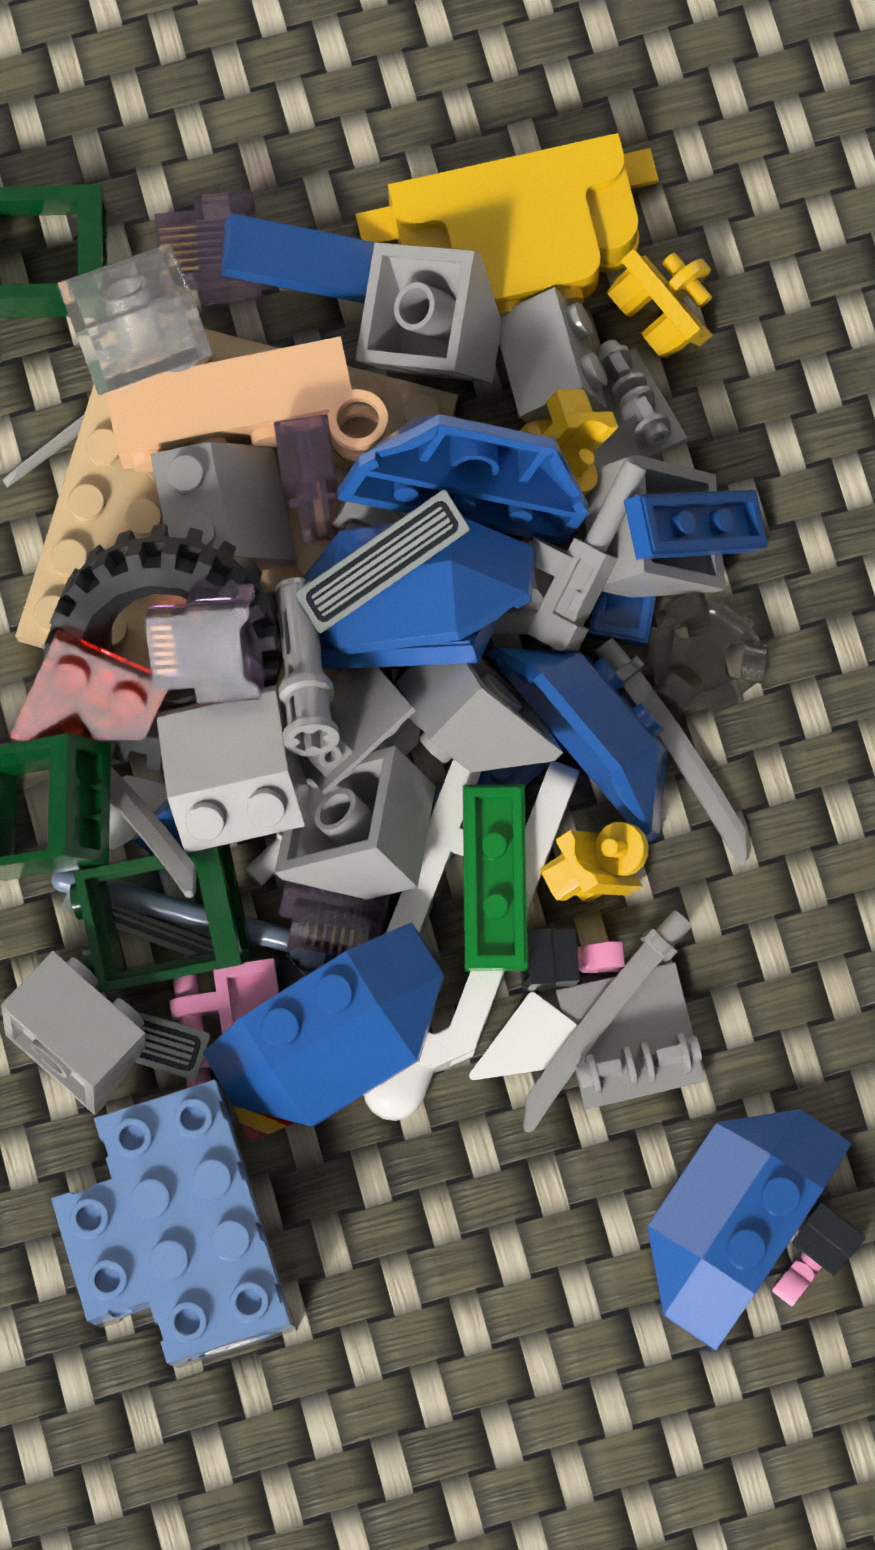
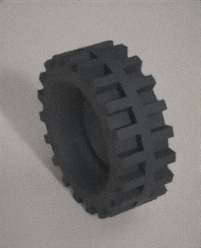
M153 525L149 537L136 539L131 529L120 533L115 545L106 550L99 544L89 552L85 564L80 569L75 568L50 620L51 627L44 644V657H50L51 667L46 679L49 690L60 689L64 697L59 711L66 721L77 715L86 724L82 737L99 740L102 736L114 743L116 746L111 758L125 763L129 752L133 751L147 755L146 769H161L163 762L156 718L159 712L277 685L283 656L275 591L265 593L259 584L262 571L254 561L244 568L233 559L236 546L224 540L217 550L201 543L203 530L190 527L186 538L169 537L168 525ZM153 594L180 596L201 606L211 617L235 615L241 671L216 672L200 686L184 691L154 689L135 680L119 664L112 647V626L118 614L134 600Z

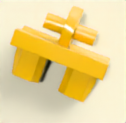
M635 249L620 260L627 269L616 279L608 289L607 294L619 309L630 318L652 299L664 313L641 334L660 357L666 359L683 349L690 342L700 347L713 336L683 300V297L688 295L696 306L701 308L712 299L711 294L701 284L711 271V268L704 259H697L686 266L676 253L670 254L662 262V265L673 277L669 282L648 256H641Z
M584 389L556 390L546 401L551 419H536L526 423L520 431L555 438L585 496L596 485L598 479L597 470L593 463L595 461L594 453L618 428L613 412H593Z
M615 822L607 825L600 833L569 830L555 839L563 854L540 868L541 874L556 900L566 901L574 895H577L582 902H592L603 894L629 896L643 887L639 878L633 874L644 866L648 857L649 845L646 835L642 830L631 823Z

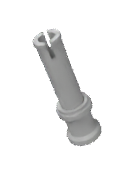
M293 577L281 581L275 588L280 621L282 655L285 666V678L279 685L278 698L281 705L286 708L288 723L283 731V744L293 754L316 756L332 750L339 743V728L331 720L330 703L334 698L335 692L332 681L324 674L322 669L319 632L296 597V592L311 581L305 584V578Z

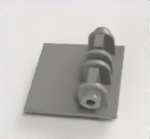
M609 340L601 344L597 349V355L607 376V385L602 387L608 408L604 412H613L618 428L594 453L595 461L593 463L595 467L598 468L635 454L652 458L687 442L686 434L637 349L634 348L629 351L627 346L619 345L616 340Z
M379 667L344 668L331 680L335 692L334 698L330 703L331 720L339 728V743L332 750L316 756L298 755L301 766L324 795L341 780L347 778L361 761L386 738L395 734L401 724L416 711Z
M675 963L658 966L653 970L613 1019L582 1062L576 1064L575 1071L585 1110L705 1082L700 1063L702 1055L697 1036L693 1035ZM615 977L556 990L561 1013L578 1025Z

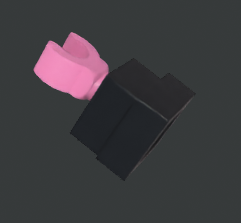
M527 929L528 968L527 971H520L522 994H529L530 992H535L536 994L547 993L550 989L574 987L580 981L579 971L582 973L619 972V967H625L623 942H603L577 947L576 929Z
M820 1201L806 1219V1224L792 1240V1244L801 1250L802 1253L778 1281L772 1292L792 1307L821 1268L835 1276L847 1259L851 1258L864 1242L866 1235Z

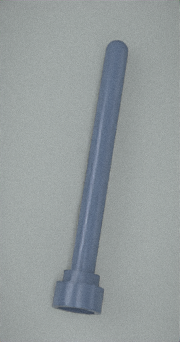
M75 870L53 873L51 878L53 887L60 892L70 894V885L76 883L73 873ZM106 880L112 906L210 932L204 905L113 880ZM245 916L251 943L290 953L291 960L300 962V969L313 972L331 961L337 932H335L332 952H328L332 934L330 930L326 931L323 950H319L323 933L322 929H317L313 949L311 948L313 927H308L305 947H303L302 941L305 926L299 924L296 930Z

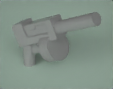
M624 460L585 541L574 538L568 551L548 541L533 536L529 545L533 546L536 553L535 567L555 577L546 595L541 590L533 589L532 601L523 605L520 611H506L495 621L494 635H531L561 652H576L579 650L589 630L583 625L589 617L618 559L606 551L626 513L624 500L634 497L647 471L646 469L628 460Z

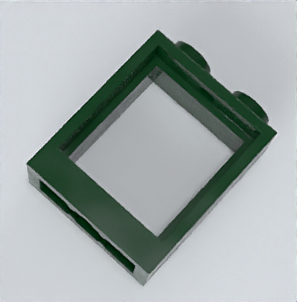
M101 184L0 187V217L78 215V282L0 285V319L108 316L107 203Z
M65 733L0 746V880L7 881L109 865L111 743ZM49 770L47 849L15 855L17 776Z
M230 843L186 853L192 862L196 864L214 950L127 968L124 966L106 880L164 869L165 867L153 853L109 862V865L83 868L73 872L76 883L70 885L71 906L75 917L78 920H84L88 943L83 945V962L97 978L100 993L239 966L254 958Z

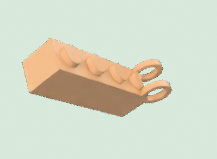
M341 336L104 384L117 452L124 470L134 468L135 471L141 473L154 472L151 453L205 442L276 447L287 442L288 436L311 432L312 436L315 437L330 436L335 453L342 460L354 464L363 453H356L350 450H367L390 435L388 412L383 401L370 391L362 389L352 390ZM354 402H364V403H367V404H369V405H363V404L354 405ZM354 417H367L377 424L374 432L364 438H351L341 431L344 423Z

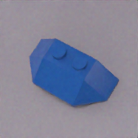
M441 414L414 418L360 455L337 489L338 500L407 514L442 490H446L464 518L497 532L527 538L535 536L545 541L562 545L566 544L589 514L588 502L555 438Z
M463 517L469 527L467 533L327 630L319 633L320 644L343 656L461 640L496 621L512 606L518 609L532 601L536 561L534 548ZM395 523L339 531L303 576L305 584L322 575Z
M495 647L487 654L625 820L639 827L646 835L647 841L652 842L661 833L667 748L657 736L665 729L643 703L638 704L633 709L618 690L626 683L604 657H601L594 663L590 657L574 652Z
M410 922L343 952L241 1016L203 1052V1055L233 1106L314 1127L420 1061L433 1018L438 993L441 991L445 975L414 923Z
M801 1109L715 1123L647 1226L663 1316L716 1351L815 1204L852 1143Z

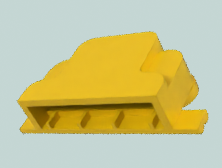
M616 133L388 184V207L361 212L355 215L361 240L387 244L398 242L399 245L471 250L481 253L499 315L510 312L513 306L553 287L559 290L565 299L572 304L576 302L583 304L584 299L596 290L599 282V272H615L623 269L625 265L620 260L633 249L638 251V216L631 189L657 184L659 179L651 148L624 154L619 134Z

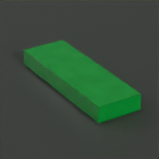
M524 784L463 785L465 972L527 971Z

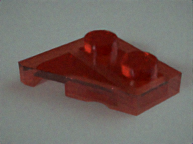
M57 629L9 737L17 741H28L70 733L95 740H145L169 689L171 679Z

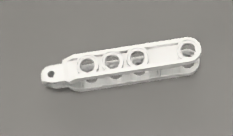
M453 759L429 821L418 887L402 891L386 933L410 922L414 923L420 933L425 918L430 914L433 898L447 861H450L452 853L463 856L462 787L463 785H477L482 771L471 773ZM556 761L550 762L525 827L527 912L542 875L540 868L547 862L580 770ZM505 971L470 972L450 1027L435 1034L428 1032L419 1062L364 1095L367 1106L374 1114L382 1119L392 1121L408 1118L422 1104L434 1073L473 1057Z

